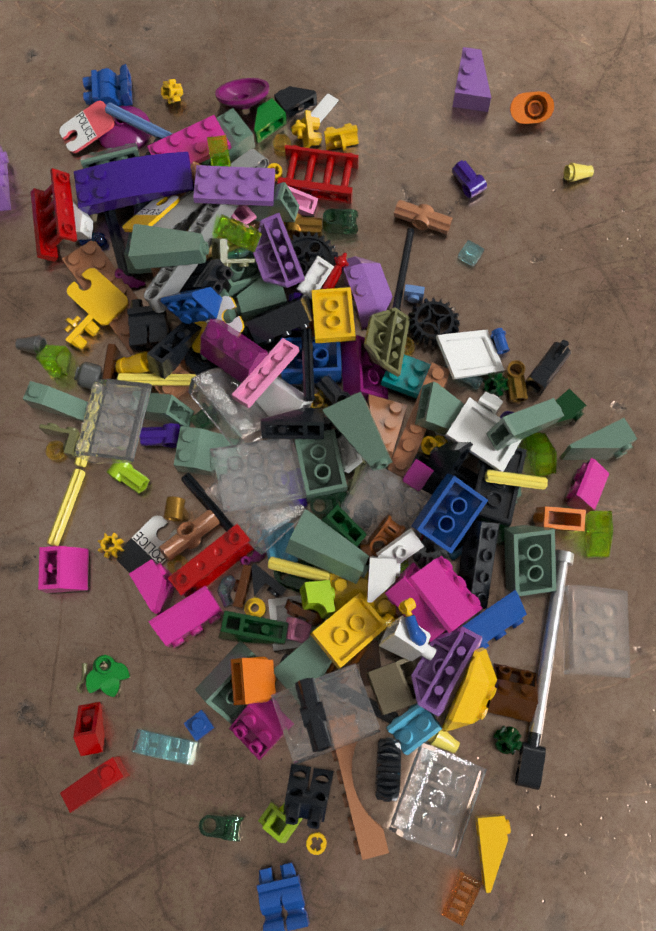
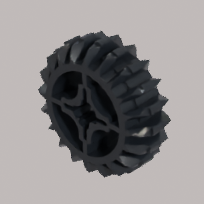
M435 297L432 298V301L426 298L424 303L419 301L417 306H413L412 312L408 314L410 317L408 319V332L412 333V340L417 339L418 345L423 342L424 348L431 345L433 350L435 345L439 347L436 340L437 335L459 332V313H455V307L449 308L450 302L444 304L442 298L439 302L436 301ZM427 313V317L422 319V322H418V319ZM449 324V328L440 334V329Z
M380 738L377 745L375 796L377 800H383V802L397 801L399 798L401 776V743L398 739Z

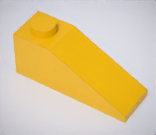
M503 814L475 816L482 887L486 893H491L508 842L507 834L511 833L510 822L508 819H505Z

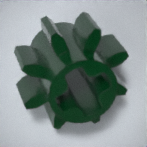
M502 372L488 374L489 379L483 380V390L498 397L503 396V391L509 389L507 387L508 378L503 377Z
M503 725L493 736L497 740L495 746L503 754L511 753L514 755L515 751H519L523 744L519 741L522 735L516 728L511 726L505 727Z

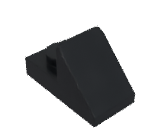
M255 563L252 565L255 598H258L266 586L269 587L267 591L276 598L278 596L283 598L287 595L288 590Z

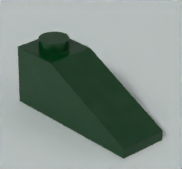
M568 389L556 400L564 416L555 424L536 433L568 425L572 420L577 422L585 414L582 411L587 405L572 390Z
M224 611L218 638L237 642L284 645L288 623Z

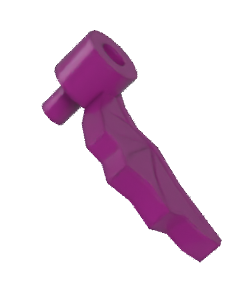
M118 268L115 270V277L122 278L124 284H128L130 288H138L145 285L144 281L138 280L133 276H127L122 269Z
M263 544L260 548L253 551L251 556L242 557L240 560L241 566L264 559L266 554L265 545Z

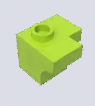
M330 580L304 582L300 588L303 610L313 609L320 614L321 619L330 618L336 612L334 606L335 591L331 587Z
M271 802L258 822L279 843H286L303 818L298 819V824H286L285 815H283L284 804L279 807L274 802Z

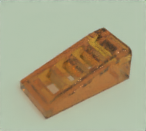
M459 870L441 915L463 926L483 882ZM465 881L473 885L472 890L461 885L462 882ZM459 889L469 894L468 899L458 894ZM456 898L466 903L465 907L454 903V899ZM453 907L461 911V917L450 912V908Z

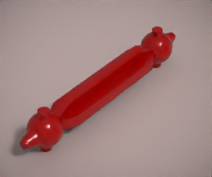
M344 252L341 256L334 258L336 265L321 289H332L335 287L342 274V267L349 265L346 259L347 253Z

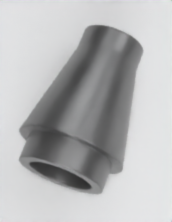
M40 335L18 338L15 343L17 350L37 355L45 353L47 350V341Z

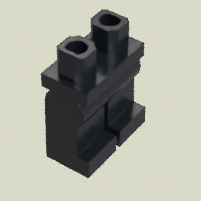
M220 259L206 260L205 263L197 265L180 292L211 287L220 295L223 290L222 285L226 280L231 279L233 272Z
M141 299L131 300L130 308L127 309L130 333L129 346L133 353L149 351L151 346L154 348L169 334L166 310L156 313L151 306L143 307Z
M291 763L283 812L285 823L295 825L298 824L299 818L308 819L307 826L309 828L319 829L321 822L325 820L334 771L314 768L311 786L308 789L311 767ZM302 772L306 777L294 776V773ZM318 776H324L328 779V782L315 779Z

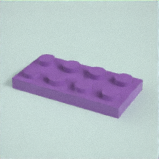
M196 165L194 203L273 206L275 168Z

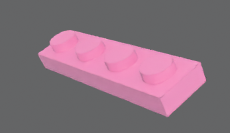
M282 338L231 394L232 398L249 409L299 353V347Z

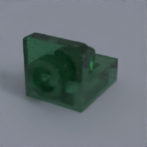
M206 401L203 403L205 407L189 419L196 428L211 430L221 422L218 416L221 413L214 404L210 406Z

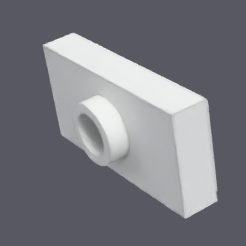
M317 256L305 275V281L299 284L297 290L307 294L312 299L311 290H318L322 287L334 266L320 256Z
M341 435L337 438L342 466L345 472L350 473L363 460Z
M410 528L376 554L378 557L396 558V563L401 564L423 548L424 545Z

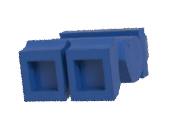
M126 64L120 67V75H117L109 68H105L98 72L97 70H91V76L83 78L85 90H92L83 93L86 105H92L100 100L106 105L107 103H112L116 106L133 105L131 74Z
M293 863L280 865L282 878L275 880L272 867L260 869L257 891L260 911L265 916L263 931H286V929L291 931L308 927L310 922L304 907L305 900L300 876L296 874ZM283 906L288 913L286 922L285 916L282 914Z

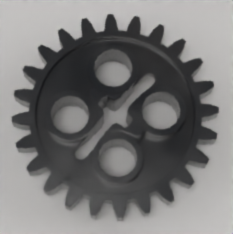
M308 231L307 236H304L302 232H300V237L298 238L296 235H293L291 243L295 253L300 254L297 258L301 269L304 271V277L317 256L324 257V260L333 266L336 265L334 258L338 257V252H335V245L331 246V240L325 242L324 235L318 238L317 232L314 236H311L310 231Z

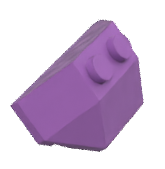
M280 213L262 219L251 249L263 281L285 288L305 281L303 271Z
M355 256L347 259L348 266L342 267V277L346 287H351L352 304L361 329H365L368 327L369 317L372 314L386 311L393 296L380 263Z
M462 626L450 634L448 632L441 634L430 642L429 645L436 648L432 660L422 657L411 675L418 706L439 717L453 702L474 650L480 647L482 636Z

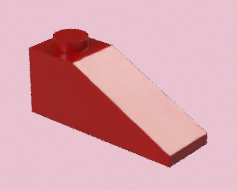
M120 756L112 757L60 792V795L71 813L130 775Z

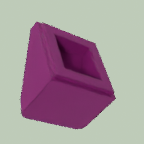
M415 459L402 481L415 490L420 491L434 470Z

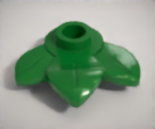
M100 655L94 660L93 670L86 677V688L89 693L101 689L104 694L115 697L119 690V680L128 679L129 671L123 663L114 662L113 658L108 655ZM106 663L108 665V668L106 670H102L100 668V664Z

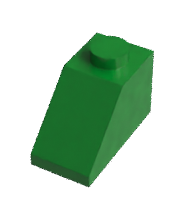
M273 98L263 102L257 109L254 127L257 143H260L287 124L286 112Z

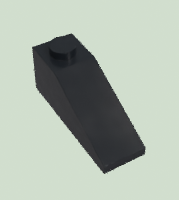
M180 323L147 353L149 370L166 379L179 366L198 337L202 327L195 323Z
M301 408L261 419L262 439H324L325 414L323 409L325 408Z

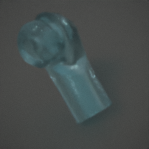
M251 246L238 248L234 251L236 258H255Z
M231 575L225 576L217 589L224 608L233 605L230 593L236 580Z

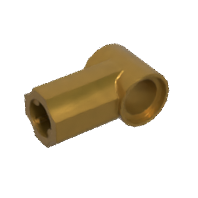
M297 213L295 222H285V228L290 238H293V235H296L297 238L300 237V232L303 235H307L308 231H310L311 235L317 232L318 236H321L322 218L302 217V215Z
M519 360L511 361L504 371V377L508 378L509 402L520 403L528 399L524 376L525 365ZM510 369L517 370L519 375L512 374Z
M168 496L163 518L179 525L188 521L189 513L184 507L186 500L180 497Z

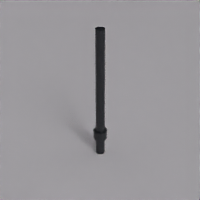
M413 228L407 229L392 308L396 307L398 310H400L415 232Z

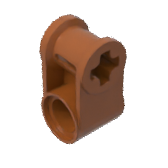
M389 514L382 519L378 527L368 538V544L374 556H377L376 553L401 536L406 529L405 526H400L391 519L392 516ZM375 541L383 542L380 548L373 547Z

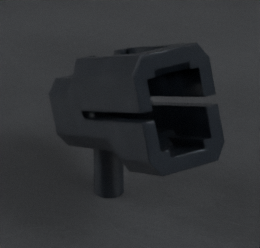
M568 341L554 342L528 376L525 382L526 388L535 395H542L571 355Z

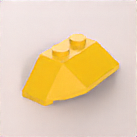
M481 647L474 650L471 661L442 726V731L446 732L473 724L480 719L483 720L488 711L486 705L494 697L497 690L495 687L497 678L485 648Z

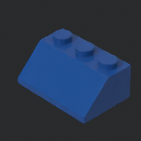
M301 337L284 338L299 347V353L281 372V378L289 384H303ZM312 337L314 383H318L325 376H330L335 383H341L340 342L315 343V337Z
M446 474L411 527L452 554L488 500L457 477Z
M514 590L463 625V627L482 636L479 648L483 647L486 649L489 647L487 643L489 640L495 638L497 641L507 634L505 629L510 626L514 629L524 622L522 618L527 613L517 591Z

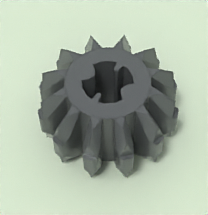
M423 536V541H421L424 547L413 555V560L418 562L420 568L440 556L448 559L449 556L445 549L429 538L427 539L426 536Z

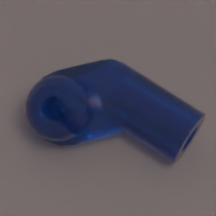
M92 232L91 239L78 240L81 246L89 241H96L99 246L107 243V239L104 237L105 234L102 232Z

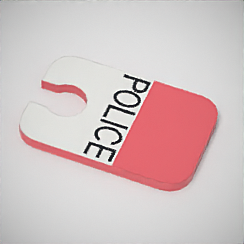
M96 101L61 126L59 132L64 140L71 133H78L74 141L66 144L71 153L81 151L114 127L115 120L106 113V104L103 101Z

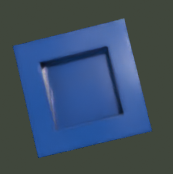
M200 710L184 722V725L195 741L200 740L215 728L203 710Z

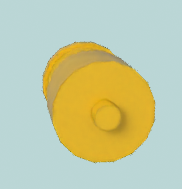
M148 352L118 359L116 362L118 374L150 372L147 360Z

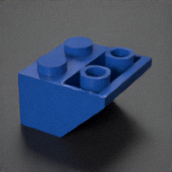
M211 287L162 297L160 302L180 318L183 323L191 324L193 322L217 319L223 298Z

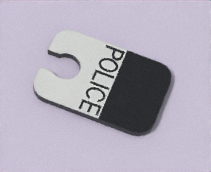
M153 516L122 547L124 551L117 552V561L129 573L151 559L157 564L160 562L163 565L167 560L158 547L167 540H159L157 533L168 522L162 516ZM176 529L171 533L169 539L177 534Z

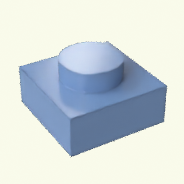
M406 284L403 300H407L410 303L423 302L425 287Z

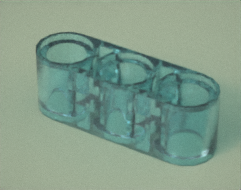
M137 729L131 752L193 765L199 742Z

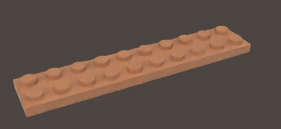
M92 239L62 258V260L84 291L91 287V281L84 279L81 274L89 268H95L127 296L129 300L128 306L109 325L131 356L142 353H133L129 346L130 333L127 309L130 308L131 300L138 298L128 284H124L122 278L115 277L116 268L97 242ZM182 360L171 374L191 373L187 370L185 361ZM150 371V372H145L144 374H155V373H153V372ZM195 386L154 387L159 394H170L178 398Z

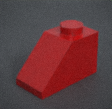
M100 702L78 706L73 738L80 756L103 752L105 734Z

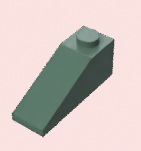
M32 381L29 382L23 400L32 408L82 422L86 421L90 403Z

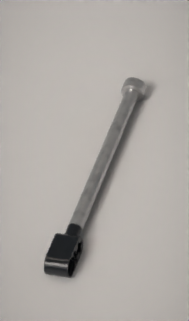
M555 550L556 591L550 593L537 676L538 704L532 722H530L527 742H522L523 744L519 750L515 774V785L535 790L540 789L546 748L540 746L567 570L568 566L573 565L574 554L564 550Z

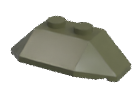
M394 307L390 310L372 314L369 317L364 347L373 363L398 377L401 375L409 327L408 319L410 317Z

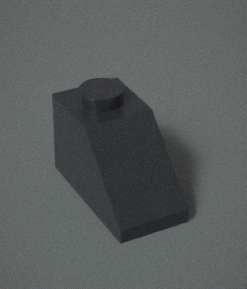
M289 86L274 94V100L286 112L287 122L304 113L305 110L316 106L317 94L314 90Z
M471 442L445 443L441 447L436 446L429 454L430 459L427 466L434 470L442 479H444L446 474L454 475L458 472L474 444Z

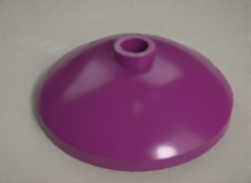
M242 78L221 85L215 91V96L223 105L232 108L248 109L263 100L269 93L270 88L268 82L263 79Z
M119 106L150 122L148 116L142 110L133 106ZM113 117L115 120L114 127L98 138L105 149L136 142L140 150L149 141L151 135Z

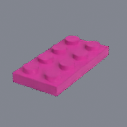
M212 115L148 145L147 148L151 155L188 152L190 164L193 161L200 164L231 149V144L215 115Z

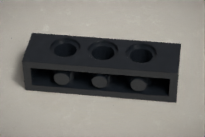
M474 520L464 535L458 576L464 579L466 587L471 594L478 597L482 608L487 609L499 524Z

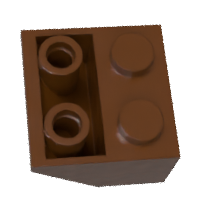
M494 663L493 669L497 678L495 684L497 690L494 697L487 703V712L532 722L538 704L537 673Z

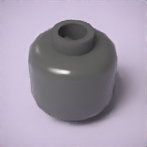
M83 362L77 366L74 380L77 381L80 387L95 390L99 384L103 385L104 383L102 381V367L97 364Z

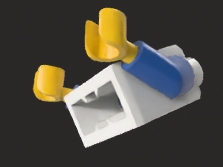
M408 598L402 601L398 607L399 611L405 614L406 617L402 615L395 620L390 613L382 617L388 627L384 629L385 633L379 646L409 661H413L419 656L432 660L436 653V648L428 644L431 635L418 626L416 617L411 612L416 608V603L413 598Z

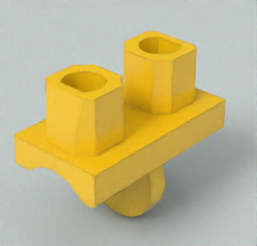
M305 110V117L296 121V124L291 127V132L298 139H302L303 147L310 148L311 145H320L322 133L313 132V130L319 129L320 119L312 117L311 111Z
M351 123L344 124L342 128H326V131H324L326 150L341 147L342 151H345L346 146L359 144L357 125L352 126Z
M90 314L79 325H77L81 321L79 316H76L73 320L68 317L65 319L68 326L64 331L69 333L74 329L65 339V343L71 347L73 345L81 351L87 344V341L81 335L86 331L90 336L94 337L99 332L100 328L96 325L94 318Z

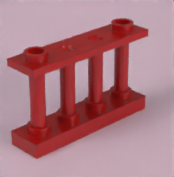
M285 145L286 159H289L288 170L285 178L278 177L277 184L285 182L287 186L314 196L318 200L352 204L353 187H348L351 169H358L359 155L305 148L297 145ZM297 161L308 162L304 180L293 179ZM315 163L326 165L322 183L311 182ZM333 166L344 167L340 186L330 184Z
M51 168L52 184L45 191L33 188L30 194L37 258L55 262L58 259L57 245L63 239L76 242L77 234L70 174Z
M236 524L168 577V579L179 594L187 598L204 586L208 588L237 565L242 557L248 556L256 549L250 543L249 537Z

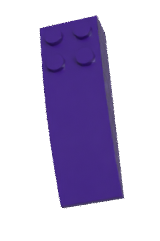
M188 152L140 156L73 171L78 208L88 215L194 190Z

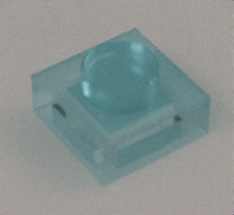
M468 240L459 252L458 258L474 267L485 249Z

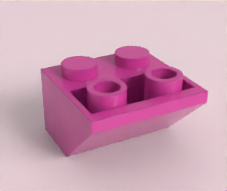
M590 458L587 463H582L580 469H577L573 480L576 481L573 487L569 488L566 498H568L567 506L586 510L588 515L595 511L609 473L595 459Z
M67 546L39 547L38 590L45 593L88 591L89 549Z
M270 699L268 702L248 704L229 729L260 760L294 723Z

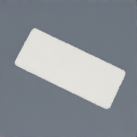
M327 94L311 112V116L319 118L321 123L339 100Z

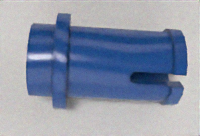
M503 328L494 329L491 332V339H494L497 354L501 355L509 352L510 349L505 337L506 331H503Z

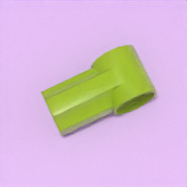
M120 456L106 471L112 478L120 483L123 482L138 494L146 489L150 481Z

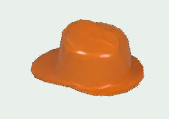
M541 91L518 94L510 106L511 116L521 124L544 122L551 117L554 111L552 97L548 93Z

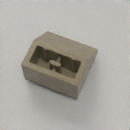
M402 658L366 673L382 715L417 703L411 678L418 665L416 659L409 661Z

